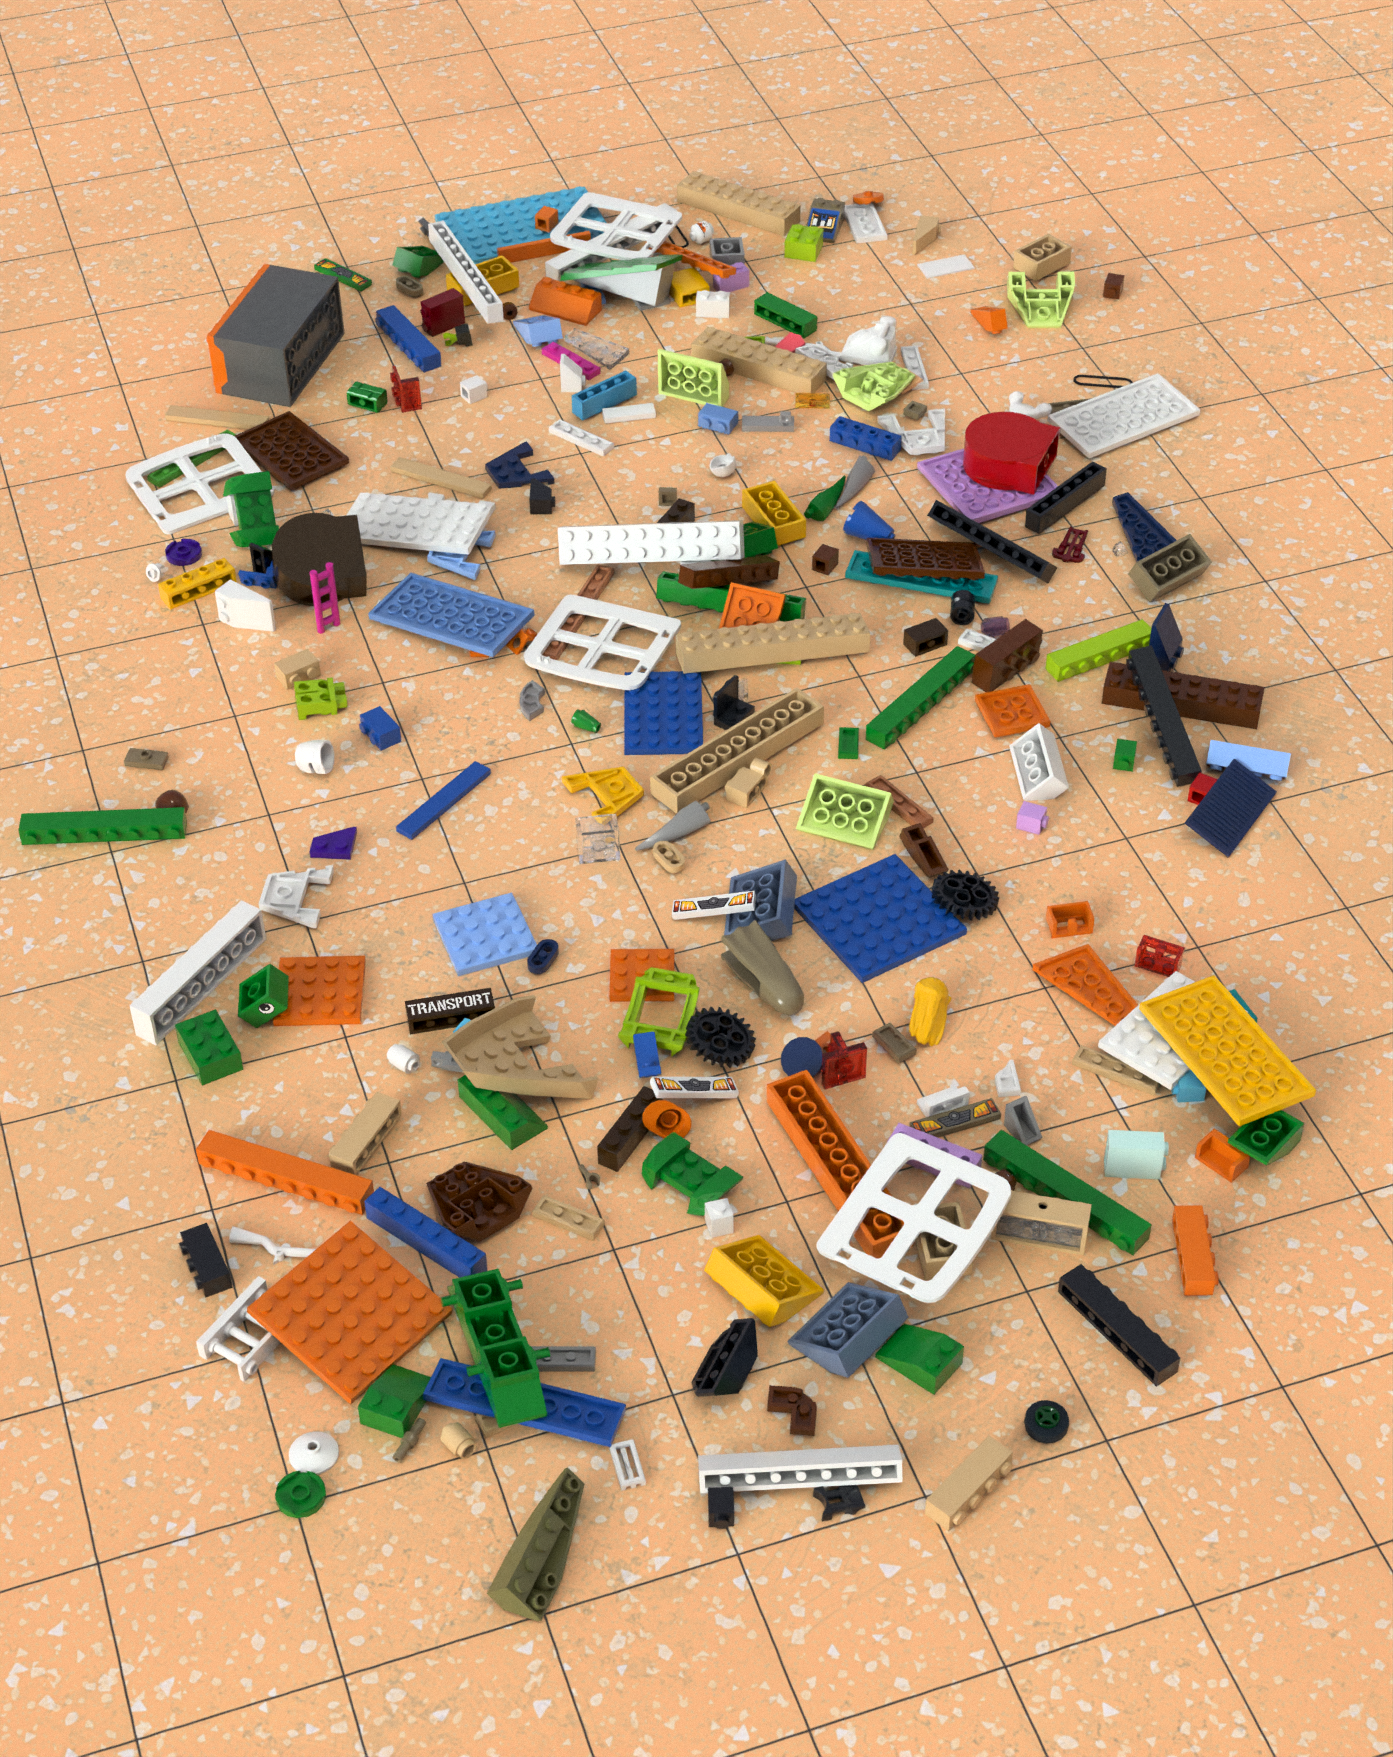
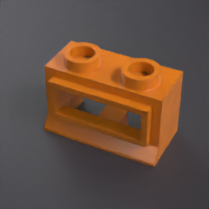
M1088 901L1047 906L1046 921L1051 932V938L1093 933L1095 918ZM1078 920H1083V923H1084V924H1079V925H1078V924H1077V921H1078ZM1068 922L1067 926L1057 927L1058 923Z

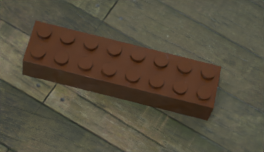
M1109 663L1103 687L1102 704L1144 711V701L1139 699L1138 686L1133 684V673L1131 670H1128L1126 664ZM1162 670L1180 717L1257 729L1265 687Z

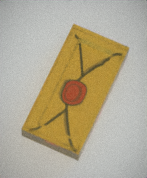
M796 393L795 408L830 409V394Z

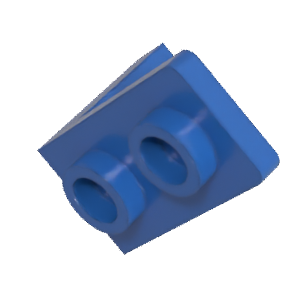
M272 562L270 567H267L266 574L243 570L238 572L241 583L246 586L255 585L265 589L277 588Z
M655 1032L634 1034L633 1040L639 1079L661 1075Z

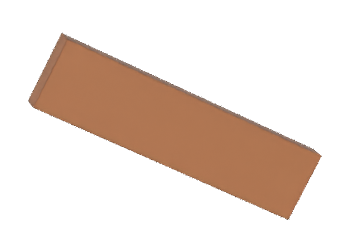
M882 775L866 783V787L890 792L894 799L891 810L911 826L921 823L922 827L925 828L933 823L934 817Z

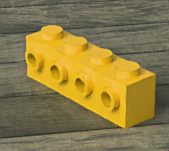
M225 558L158 583L161 599L171 610L214 593L215 590L230 579L236 583L237 580L233 566Z

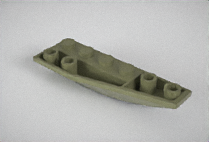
M565 1468L532 1512L508 1551L487 1592L504 1610L538 1622L542 1621L562 1580L585 1485L569 1468Z

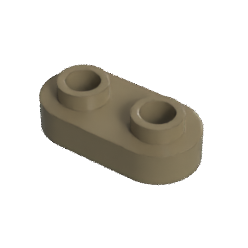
M409 276L396 278V287L412 297H419L423 293V285Z

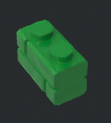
M357 381L346 393L348 405L379 413L388 402L386 389Z

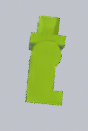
M333 677L327 678V680L294 682L299 720H306V715L312 714L327 715L331 713L332 715H337L338 708H347L344 682L333 683Z

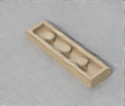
M1083 1045L1080 1046L1072 1059V1065L1153 1096H1155L1161 1085L1121 1060Z

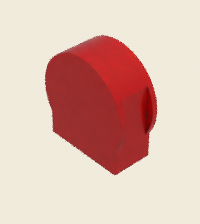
M993 412L982 415L973 420L966 428L963 468L973 481L985 487L997 490H1017L1034 495L1057 457L1060 427L1040 423L1030 416L1015 412Z

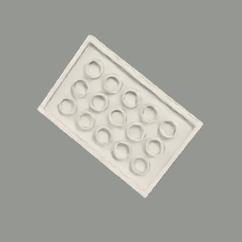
M1175 971L1142 1002L1192 984L1195 981ZM1139 1004L1099 1040L1098 1047L1172 1090L1190 1068L1140 1011Z

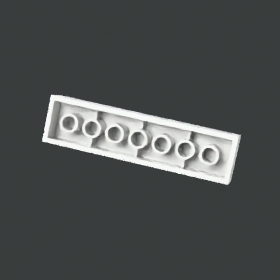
M241 900L215 926L206 932L198 942L192 945L181 958L177 959L166 972H163L152 985L148 986L145 992L132 1002L130 1010L135 1033L138 1037L157 1045L175 1028V1024L180 1023L266 940L261 909Z

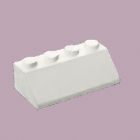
M1040 723L1009 745L1022 797L1025 801L1055 799L1069 788L1055 736Z

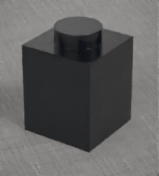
M708 1487L709 1527L725 1529L734 1526L733 1487Z

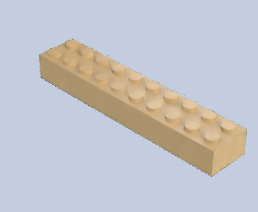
M861 613L813 617L803 620L795 619L794 621L785 622L777 621L767 624L759 623L750 626L740 625L732 628L722 627L714 630L704 629L696 632L676 634V656L684 674L867 653L870 648V631Z
M795 688L651 775V794L677 814L692 802H698L726 785L727 781L736 775L739 768L745 767L750 769L751 763L755 758L766 760L823 725L824 706L799 688Z

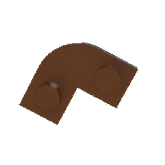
M769 1385L767 1411L791 1413L790 1434L815 1436L816 1402H813L809 1396L804 1394L803 1389Z

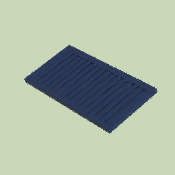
M1233 759L1185 821V824L1225 856L1229 857L1277 791L1236 759Z

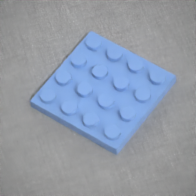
M512 892L432 914L435 926L458 976L527 958L537 946Z

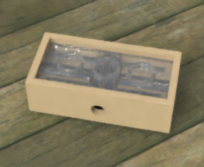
M1011 1190V1198L991 1233V1240L1084 1255L1092 1204Z

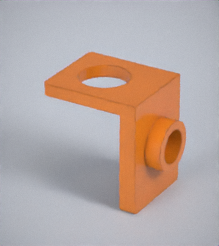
M522 628L506 646L518 655L527 641H533L537 633L530 628L527 630ZM520 638V645L515 648L514 640Z

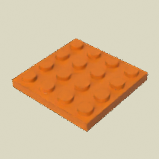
M365 955L280 957L279 970L289 976L288 1008L273 1018V1025L361 1024L366 965Z

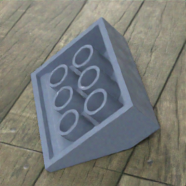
M786 859L731 877L729 894L755 891L756 903L755 911L726 914L724 935H730L737 927L748 926L755 920L771 941L792 935L797 875Z
M848 1282L788 1340V1343L830 1373L848 1378L908 1318V1315L898 1294Z

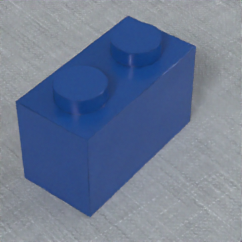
M381 706L360 714L361 723L359 728L361 732L366 734L371 743L376 745L381 751L401 742L400 727Z

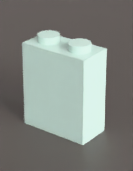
M1108 1130L1104 1155L1105 1177L1160 1180L1161 1170L1166 1169V1157L1164 1156H1168L1169 1151L1168 1142H1164V1132Z

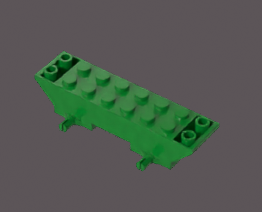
M498 1268L452 1279V1285L447 1286L450 1296L441 1297V1303L443 1307L453 1305L475 1362V1365L466 1366L468 1377L479 1374L498 1427L501 1428L547 1416L536 1360L550 1357V1350L548 1347L534 1350L528 1344L526 1336L522 1335L512 1310V1301L509 1296L510 1291L523 1289L522 1281L518 1279L507 1282L501 1276Z

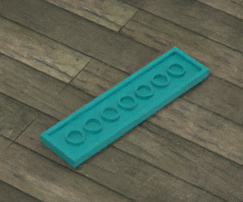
M857 550L854 551L845 572V578L949 597L956 591L967 590L974 595L976 602L988 604L991 602L998 582V575L986 573L984 579L970 580L968 578L951 579L950 577L936 579L931 576L917 578L913 575L898 577L894 574L879 576L872 571L868 552Z

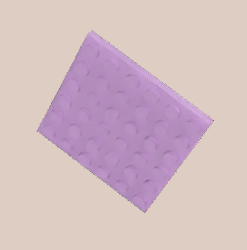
M964 448L917 462V468L952 508L977 523L1027 509L1058 487L1047 474L1034 495L1017 490H997L980 485L973 481L963 468Z

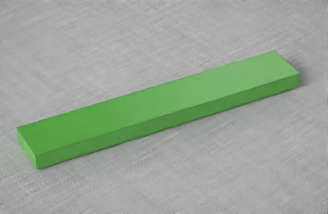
M228 429L225 430V431H223L222 433H220V434H230V435H233V436L236 435L235 433L229 431ZM221 447L191 456L189 459L196 467L226 448ZM172 463L149 474L147 479L150 483L160 488L184 473L176 463Z

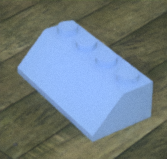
M1211 740L1206 764L1210 765V769L1222 771V767L1227 768L1231 761L1236 759L1257 777H1262V774L1270 775L1272 780L1282 781V778L1287 777L1291 753Z

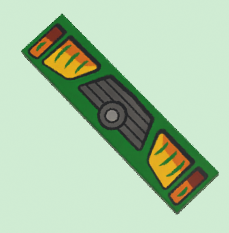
M324 258L314 264V270L325 275L337 276L339 282L360 292L372 285L371 279L329 259Z

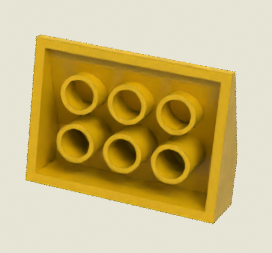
M760 1235L714 1247L704 1269L715 1282L723 1286L731 1296L739 1300L747 1310L754 1313L763 1324L769 1327L786 1322L824 1292L822 1287Z

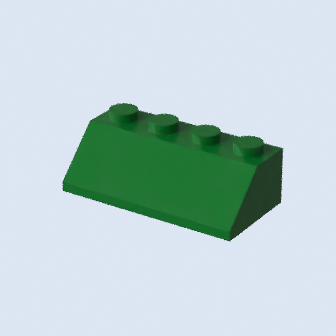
M466 1075L457 1079L459 1097L511 1150L548 1129V1125L517 1094L475 1088Z

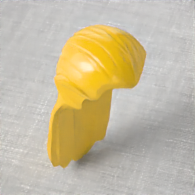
M924 978L915 985V1004L910 1019L909 1032L912 1037L915 1036L917 1041L923 1045L927 1043L930 1046L938 1045L941 1041L947 1018V1006L952 999L948 995L947 986L938 978Z

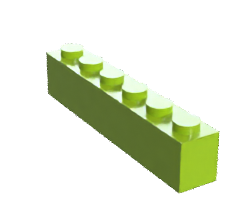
M1141 619L1047 654L1045 669L1059 682L1127 657L1130 650L1149 646L1151 627Z

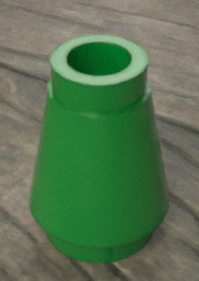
M577 709L572 716L571 723L574 724V727L597 733L601 728V723L585 710Z

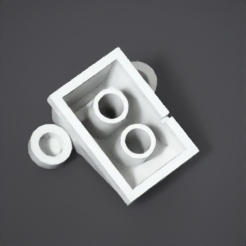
M883 316L880 318V323H877L874 327L858 330L849 335L840 354V360L846 362L853 361V363L861 365L892 362L897 352L895 337L896 319L891 316Z

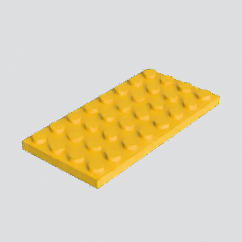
M1215 975L1140 1003V1011L1238 1126L1315 1096L1316 1089Z

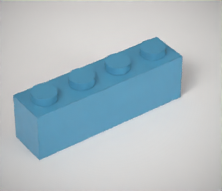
M625 370L571 395L572 413L581 420H585L602 412L604 408H610L636 396V377Z

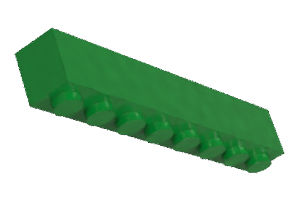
M663 571L658 577L656 599H662L664 602H677L684 606L693 605L700 609H714L717 612L723 613L730 585L691 589L678 583L679 574ZM785 594L786 599L779 621L803 620L805 617L806 598Z
M956 646L866 725V740L884 750L890 744L895 743L899 736L905 734L925 713L927 714L934 705L940 703L943 697L951 693L958 684H961L969 674L973 673L975 654Z
M184 807L21 814L18 831L22 845L185 839L187 818Z
M1000 1130L985 1144L983 1160L998 1170H1008L1016 1178V1181L1027 1190H1031L1040 1196L1092 1204L1088 1227L1097 1232L1102 1238L1108 1239L1117 1245L1121 1250L1134 1255L1149 1240L1151 1223L1005 1131Z

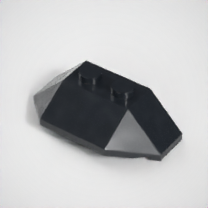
M753 1318L734 1319L730 1324L731 1327L725 1330L710 1346L691 1382L697 1397L737 1394L740 1392L758 1357L756 1324Z

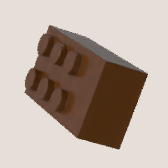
M1024 619L975 655L971 683L985 692H991L1007 680H1011L1018 672H1022L1032 662H1036L1040 656L1039 650L1042 643L1043 630L1027 619Z

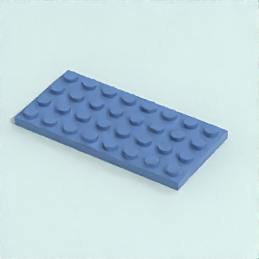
M414 573L407 575L368 613L371 620L490 657H494L535 616L534 609Z

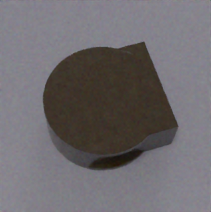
M307 513L290 519L280 527L272 543V565L274 580L284 595L297 603L314 606L310 571L316 570L317 574L326 570V563L331 562L334 568L338 602L344 598L366 596L367 574L357 515L332 516L324 513ZM327 578L319 582V589L328 585ZM329 593L321 596V604L330 600Z

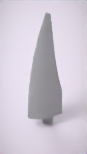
M859 456L847 476L843 494L835 508H838L854 497L874 474V467L867 461L868 458L866 456Z
M697 801L692 802L681 809L660 830L638 845L635 850L652 848L659 841L671 842L709 824L711 821L706 813L710 809L709 804L704 802L700 805Z

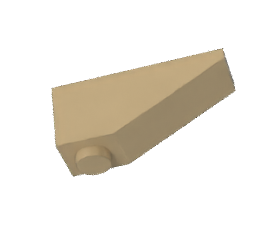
M920 215L913 239L912 255H916L935 241L937 234L941 233L939 217Z

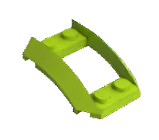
M651 967L645 971V975L642 977L636 976L629 1008L623 1021L622 1030L618 1034V1038L628 1049L631 1043L634 1044V1034L655 1032L657 1048L671 1050V1057L682 1050L687 1038L685 1036L686 1026L691 1016H694L700 987L696 985L694 975ZM648 988L687 995L677 1029L639 1023Z

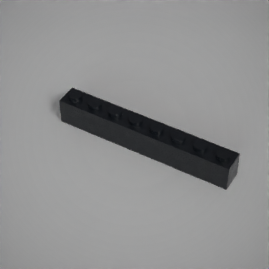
M938 500L935 501L927 515L1046 583L1050 582L1057 570V567Z
M1151 645L1130 650L1129 658L1126 659V665L1128 670H1131L1133 673V684L1138 686L1139 699L1144 701L1145 714L1151 719V730L1153 733L1156 732L1157 745L1163 750L1164 763L1169 765L1170 778L1175 781L1177 787L1192 784L1202 770L1153 647Z

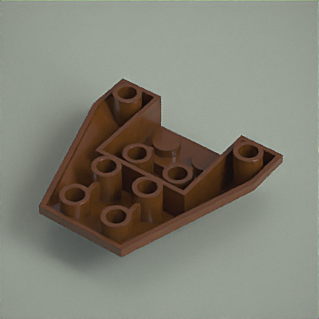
M465 1161L456 1164L452 1169L437 1175L433 1180L426 1183L443 1225L456 1235L478 1241L484 1240L519 1219L532 1191V1185L520 1176Z

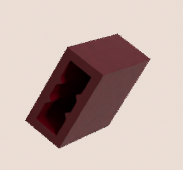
M455 288L421 301L422 329L430 336L434 337L465 323L463 295Z

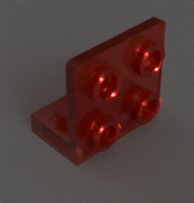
M392 366L390 379L394 387H391L392 396L395 397L396 406L400 407L402 413L421 410L422 404L418 377L401 380L396 366Z

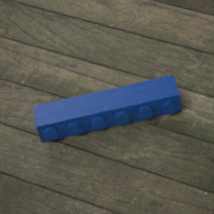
M394 305L376 311V325L415 363L416 367H419L423 372L442 367L440 351Z
M379 1187L364 1201L367 1219L460 1278L488 1271L485 1252L382 1187Z

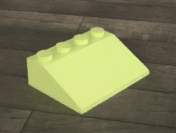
M658 349L659 394L703 405L710 403L721 407L724 406L729 399V382L723 364Z
M814 773L796 830L874 850L888 821L894 799L890 792Z

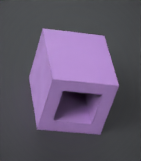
M1024 801L1017 814L1016 829L1040 835L1042 828H1046L1048 825L1047 807Z

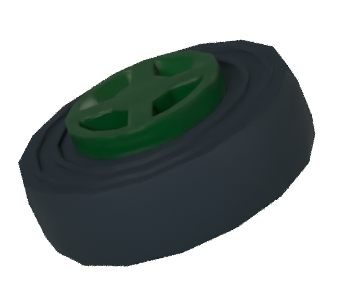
M1042 1400L1033 1403L1027 1409L1024 1424L1031 1438L1046 1444L1055 1443L1067 1434L1069 1417L1067 1411L1060 1404L1054 1401Z

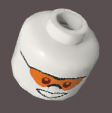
M704 220L691 226L690 238L697 244L705 243L712 239L714 228L711 223Z

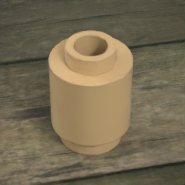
M449 1423L443 1428L441 1441L456 1457L467 1459L475 1452L477 1448L475 1439L460 1423Z

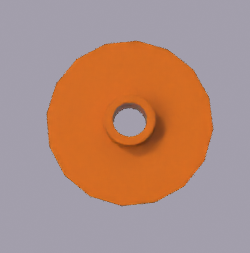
M865 191L853 195V202L856 204H870L874 201L875 203H880L884 200V194L881 192Z

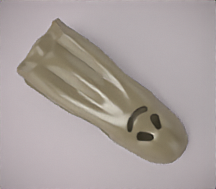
M756 920L748 926L737 927L730 935L722 936V942L729 950L722 953L721 958L726 961L731 970L745 985L782 1014L792 1016L802 1009L804 993L799 983Z

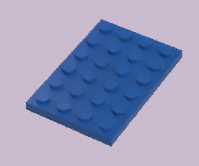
M652 671L641 687L634 690H624L625 755L688 754L703 745L701 672L684 674L683 671ZM625 672L626 676L632 674V672Z

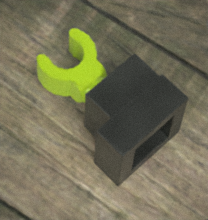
M468 323L456 326V334H443L444 339H449L445 341V346H451L456 341H458L459 345L466 344V347L473 345Z

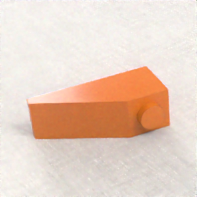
M983 306L970 309V313L986 331L998 334L1002 333L1003 329L1008 328L1005 308Z

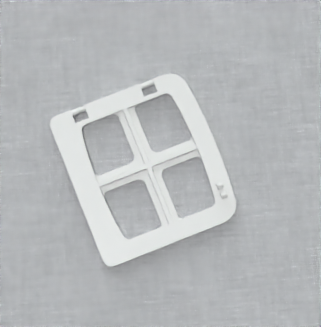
M587 192L583 194L550 234V240L554 244L613 259L632 260L634 258L652 257L654 252L659 249L674 230V227L682 220V213ZM590 207L621 212L612 223L581 218ZM633 215L663 222L655 233L624 227ZM573 226H581L604 232L596 243L572 238V235L566 236ZM616 236L647 241L640 251L608 247Z
M218 434L131 466L126 471L125 476L128 484L133 488L135 494L152 518L155 519L162 532L173 534L228 513L226 497L218 499L208 485L210 482L239 471L245 474L262 471L236 437L230 434ZM223 447L227 449L235 461L201 473L196 469L189 457ZM172 463H176L186 476L185 480L156 491H152L142 478L144 475ZM141 483L143 487L137 488L136 485ZM272 486V490H270L271 496H273L274 494V488ZM188 490H196L205 502V505L176 514H168L160 503L161 500ZM164 515L166 519L160 520L159 517Z
M567 595L562 599L525 651L524 661L529 667L573 680L623 690H634L645 683L648 675L653 671L671 644L672 639L680 630L681 621L676 618L577 595ZM571 614L589 615L609 620L596 637L561 630V627ZM623 624H630L658 633L648 649H641L612 641ZM665 633L670 634L668 638L663 637ZM553 640L589 649L577 666L542 655ZM604 653L640 660L632 674L627 676L592 670ZM646 669L645 673H640V670Z
M897 1133L889 1139L817 1242V1250L821 1255L831 1260H836L848 1268L895 1290L909 1294L910 1297L925 1303L937 1302L943 1299L957 1283L985 1244L1011 1198V1187L1006 1179L908 1135ZM911 1159L941 1171L917 1205L907 1204L882 1192L903 1165ZM957 1179L989 1193L982 1210L971 1228L967 1230L947 1222L934 1214ZM871 1207L904 1222L902 1229L884 1255L879 1259L849 1245ZM922 1232H929L958 1246L945 1265L929 1281L921 1280L897 1268L918 1235ZM841 1251L851 1254L849 1260L839 1256ZM904 1280H907L915 1285L910 1289L902 1285Z

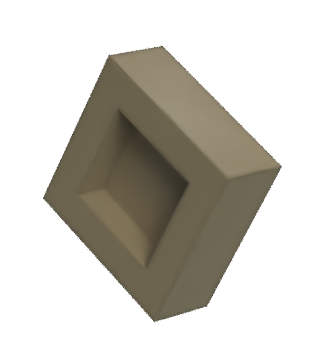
M911 401L904 408L903 415L919 420L927 412V406Z
M659 487V506H672L677 501V488Z

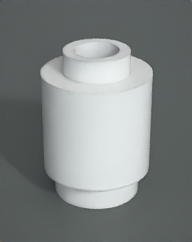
M394 1044L387 1052V1059L390 1064L406 1074L416 1071L420 1065L419 1055L403 1045Z

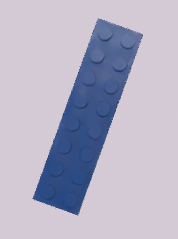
M440 1358L423 1392V1400L495 1418L479 1374L468 1377L466 1366L471 1365ZM541 1383L547 1416L518 1423L611 1447L626 1412V1404Z

